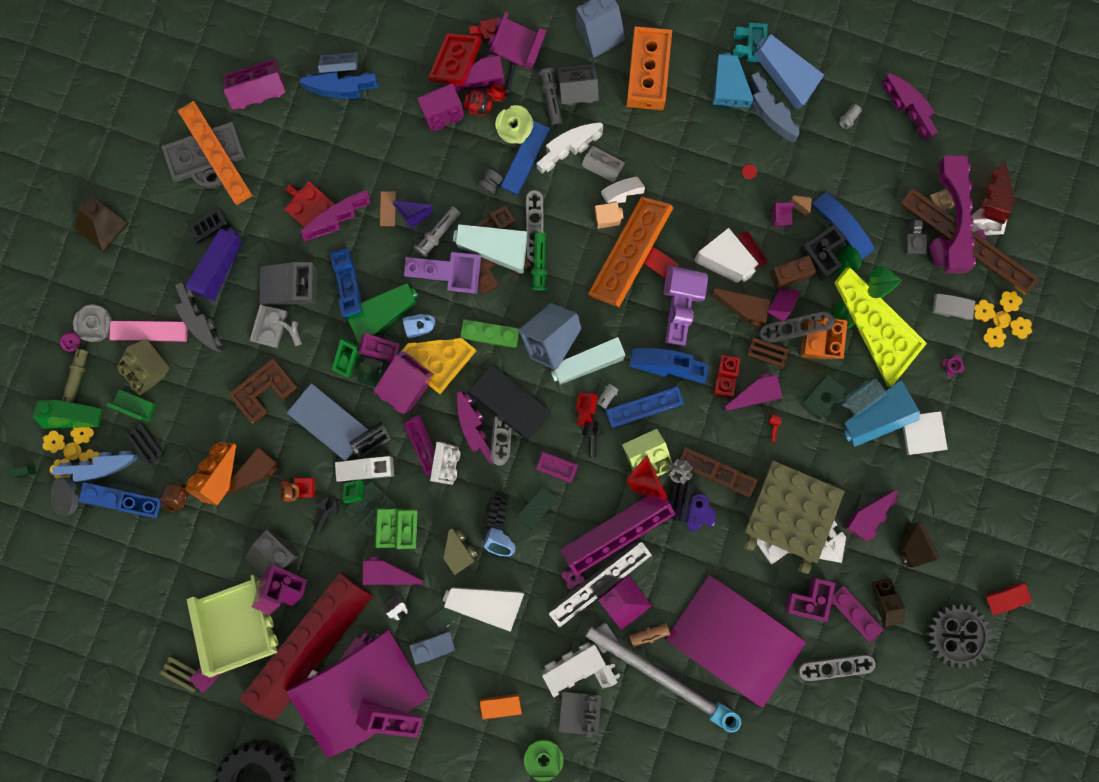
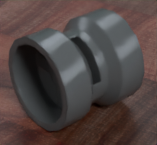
M486 169L484 178L479 181L477 186L484 192L494 195L497 184H500L503 178L495 171Z

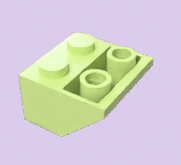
M657 429L622 444L633 471L646 455H648L658 476L671 471L668 467L672 460L666 443Z

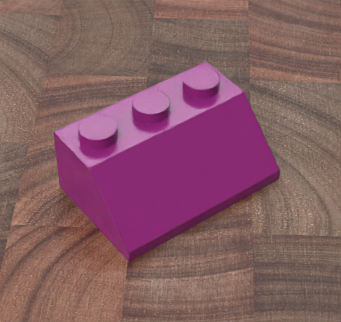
M276 58L223 75V90L232 110L244 109L253 103L260 104L268 98H278L283 93H286L285 83Z

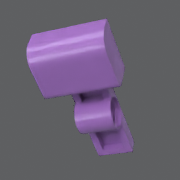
M451 252L450 262L406 257L404 276L448 281V291L477 294L481 255Z
M675 266L667 267L663 295L672 296L665 343L682 347L686 346L688 326L691 325L694 317L691 304L692 301L699 302L705 299L708 282L706 273Z

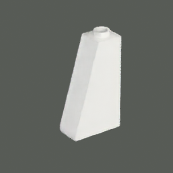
M452 587L450 591L446 590L443 601L446 602L445 608L511 632L524 592Z

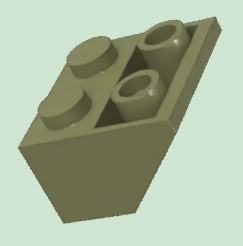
M147 339L128 346L117 365L119 373L125 377L132 390L139 396L162 380L169 370L168 365Z
M452 528L448 532L443 558L454 575L477 560L475 556L478 555L473 546H468L464 541L467 538L462 530H457L456 528Z

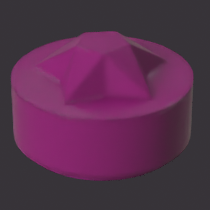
M67 332L60 339L61 347L68 352L76 351V348L78 349L82 343L80 336L75 332Z

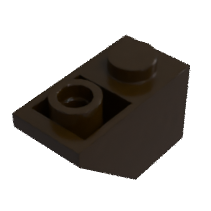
M892 579L872 582L878 613L884 626L889 627L905 623L906 608Z

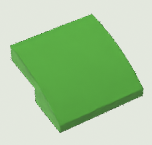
M376 508L374 546L376 548L416 549L418 510Z

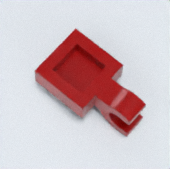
M498 18L480 21L481 27H469V34L471 36L484 37L485 42L489 41L492 33L496 35L497 28H495Z
M589 393L578 394L576 412H579L577 425L585 427L587 422H592L590 414H595L598 395Z

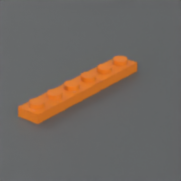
M192 101L179 109V114L233 202L239 205L252 197V193L197 104Z

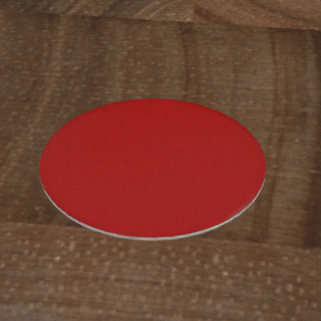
M748 164L743 167L742 174L745 178L752 179L756 176L757 169L754 165Z

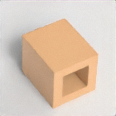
M618 202L595 206L597 228L620 225L621 219H623V210L618 207Z

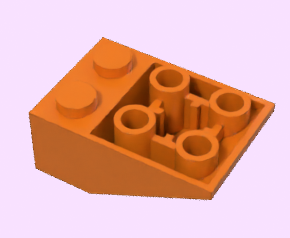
M225 442L214 444L210 449L207 459H204L199 464V470L188 479L185 490L201 502L218 505L230 487L236 445Z

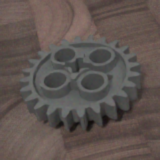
M958 603L956 607L954 604H949V609L942 606L943 613L935 611L938 617H930L934 623L927 624L931 628V631L926 632L927 635L931 636V639H928L927 642L933 644L929 649L937 651L934 657H941L940 662L944 664L947 662L950 667H953L955 664L956 668L961 669L963 664L965 668H969V662L976 666L975 659L983 661L981 654L988 655L985 648L992 647L987 643V640L993 639V637L987 636V633L991 632L992 629L985 627L989 624V621H982L985 615H977L978 609L973 608L971 610L970 605L963 607V604ZM951 620L953 622V627L950 630H948L946 625L947 622ZM971 621L972 629L967 631L966 625ZM951 633L959 635L960 633H962L965 635H976V638H955L952 636L943 637L942 634ZM951 640L952 647L951 649L947 650L946 643L947 641ZM971 642L972 648L967 651L966 644Z

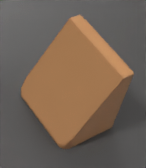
M792 196L789 203L794 202V208L807 216L811 210L812 198Z

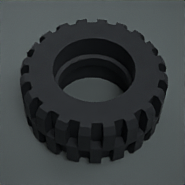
M252 740L238 746L221 761V766L215 774L218 778L214 782H240V770L248 763H255L264 767L270 774L272 782H296L293 780L296 771L291 768L293 764L292 759H287L285 756L287 752L284 749L281 751L277 749L279 747L278 744L272 743L270 745L268 740H261L260 742Z

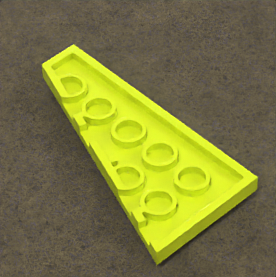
M846 268L834 283L887 387H892L927 343L881 298L870 297L868 294L869 286L851 268Z

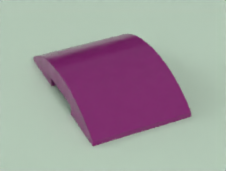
M710 575L706 577L670 631V635L665 638V640L762 708L806 644L804 640Z
M389 629L358 647L353 653L323 671H318L286 691L327 758L350 749L377 734L366 732L355 723L362 703L408 713L429 697V694Z

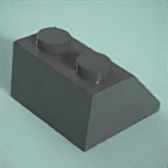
M594 64L557 68L561 104L574 105L580 102L593 103L594 101H599L598 79Z
M273 529L266 530L256 540L245 559L263 574L272 564L287 570L300 555Z

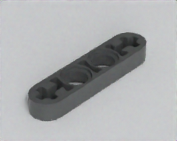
M819 312L785 320L784 322H776L765 325L760 331V336L764 341L774 343L823 332L834 327L835 318L828 312ZM824 317L829 319L826 325L822 323L816 324L815 320L818 322L823 321ZM809 320L811 326L808 330L804 331L802 324L804 321ZM786 325H791L792 332L788 335H785L784 327ZM769 330L773 332H779V334H771V338L766 336V334L769 333Z

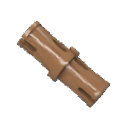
M667 623L653 628L648 627L642 632L629 636L633 647L647 642L653 643L656 639L670 635Z

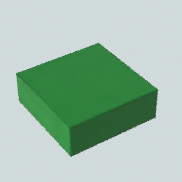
M357 480L344 483L342 501L351 503L363 500L364 482Z

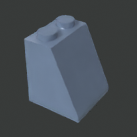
M591 0L576 8V29L593 58L626 41L619 6L615 0Z
M550 303L519 329V333L530 359L556 370L582 328L579 316L574 311H569L561 306Z

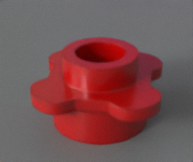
M493 84L490 89L486 90L494 101H501L506 98V91L500 85Z

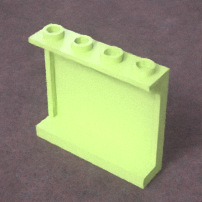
M251 575L250 581L201 599L191 597L187 599L203 675L213 677L277 653L276 646L278 645V640L272 631L274 623L271 616L252 608L260 579L256 576Z

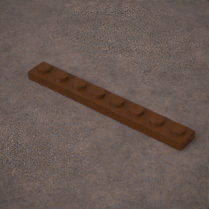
M912 188L900 203V206L952 242L957 219ZM972 231V236L975 239L972 249L976 260L1018 291L1027 295L1039 278Z

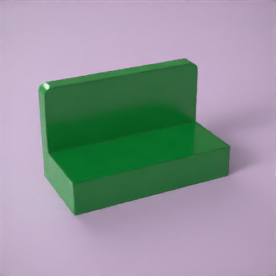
M119 389L114 402H107L106 406L139 420L149 422L156 404Z

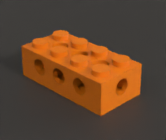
M635 26L626 107L664 110L672 30Z

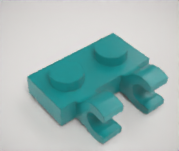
M749 23L747 28L736 27L733 39L742 40L747 38V46L735 45L733 56H738V58L747 56V62H759L754 55L758 50L756 45L762 38H767L768 24Z

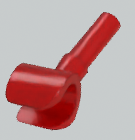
M771 414L768 423L774 425L771 435L772 442L776 440L777 430L782 421L775 414Z

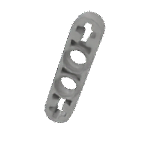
M535 190L530 191L526 196L527 258L532 264H534V258L530 254L534 253V241L530 239V235L533 232L544 233L543 196L539 191ZM533 196L540 199L536 202L537 209H533V202L529 201ZM538 214L540 216L539 222L532 223L529 219L530 216Z
M861 654L803 662L799 665L797 672L803 680L815 681L871 673L875 669L876 663L872 657ZM856 659V663L859 664L863 663L864 659H866L870 664L865 669L863 666H856L854 660ZM844 661L851 663V669L847 672H843L841 669V664ZM826 663L832 667L829 674H823L821 670L822 666ZM815 665H817L819 675L817 676L816 672H810L807 677L802 671L806 670V667L811 670L816 669Z

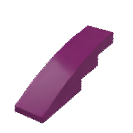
M367 190L342 200L313 219L301 230L303 241L306 242L340 230L339 222L354 218L355 209L370 205Z

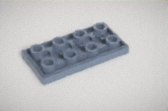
M312 383L287 412L288 415L345 461H348L354 453L349 442L369 430Z

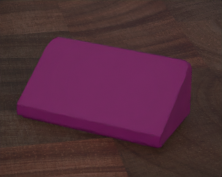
M779 289L767 312L784 322L791 313L801 292Z

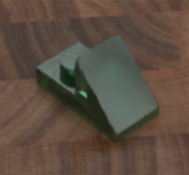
M365 355L364 362H360L358 383L376 388L385 361Z

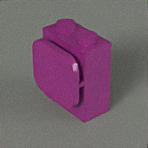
M403 351L395 356L374 389V392L378 394L381 400L390 403L397 412L405 414L420 400L429 386L434 373Z

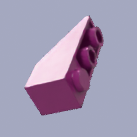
M890 490L854 511L844 529L863 541L872 540L878 532L876 528L879 523H883L887 518V510L896 503L899 491Z

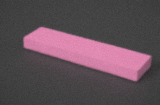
M110 321L109 340L142 341L147 339L148 341L187 342L188 328L184 322Z

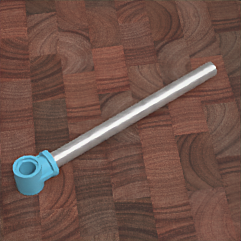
M591 626L585 635L587 638L709 714L708 719L724 728L727 732H736L740 728L741 719L733 710L719 702L712 703ZM733 716V722L730 725H726V718Z

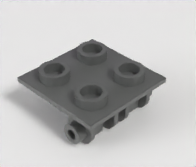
M562 692L559 732L584 734L585 737L598 736L601 695Z

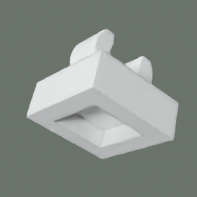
M615 664L606 665L594 673L602 688L611 687L618 683L616 679L620 677V674L613 675L611 671Z

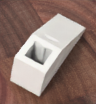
M390 456L335 463L336 482L394 476L393 457Z

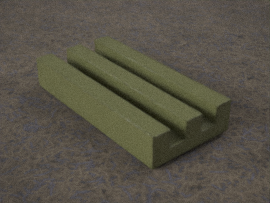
M169 656L160 675L193 693L196 692L197 687L195 685L193 686L168 672V670L190 681L191 676L171 666V664L174 663L192 674L197 669L173 656Z

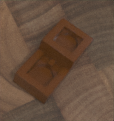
M505 205L474 226L506 229L516 220Z

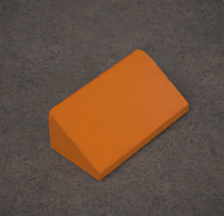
M519 694L480 699L483 719L522 714Z

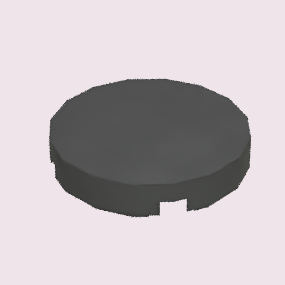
M68 477L56 479L51 487V503L54 511L59 516H69L78 507L79 497L75 495L74 491L77 490V487Z

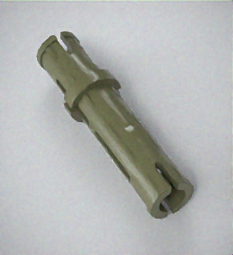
M76 348L72 365L69 366L70 373L61 401L74 403L82 373L86 369L84 366L89 351Z

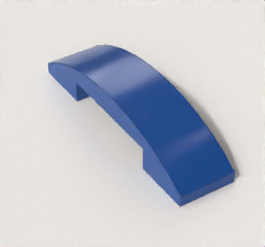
M825 192L811 204L822 218L826 217L832 226L835 224L849 246L859 251L861 259L875 250L867 234L854 217L829 193Z
M345 248L330 253L332 267L336 273L339 288L341 316L346 317L361 312L360 289L349 249Z

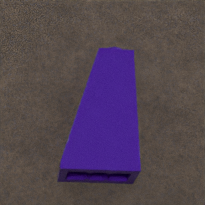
M220 229L186 284V288L200 296L215 301L243 241L238 237L237 232L231 229H227V231Z

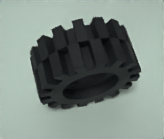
M495 492L487 526L503 528L511 495Z

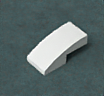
M632 177L606 187L601 191V194L608 204L626 202L627 195L644 193L645 186L638 177Z

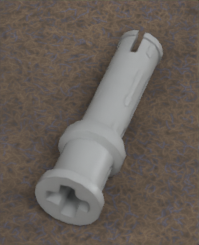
M452 206L430 233H425V238L418 246L415 245L414 249L424 258H428V253L434 246L439 245L438 240L461 215L460 212Z

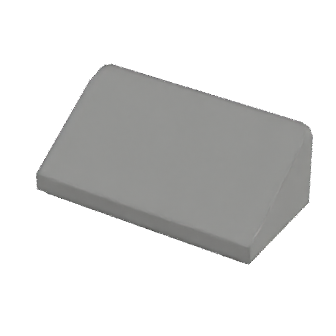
M592 146L585 155L582 166L611 182H615L625 162Z

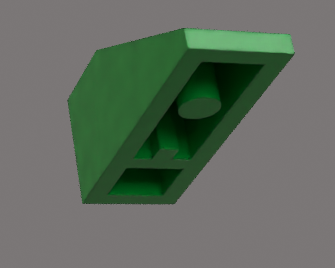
M37 400L33 418L43 429L99 427L103 410L60 400Z

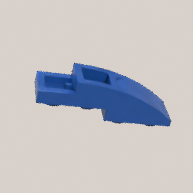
M324 72L322 75L309 74L304 78H300L304 89L331 98L362 97L361 90L379 87L375 73L369 72L355 77L350 75L344 76L343 79L339 78L337 72Z
M656 348L632 349L630 367L664 377L667 374H672L702 384L707 381L708 364L693 360L694 355Z
M83 482L78 502L153 518L158 517L161 505L159 498L86 482Z

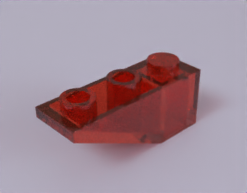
M1002 162L999 168H994L991 179H994L993 183L990 182L986 190V194H989L988 198L985 197L981 205V209H984L981 217L1001 224L1006 222L1015 201L1006 162Z

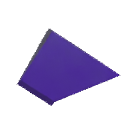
M393 200L395 209L411 229L433 213V208L430 204Z

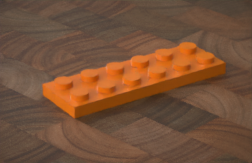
M645 197L640 198L590 289L589 296L620 307L673 210L670 204Z

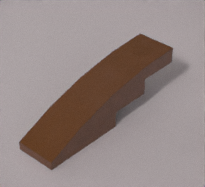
M688 448L684 449L680 461L686 460L693 467L691 472L749 498H752L759 480Z

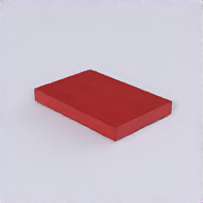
M447 33L429 74V81L464 86L481 45V37Z

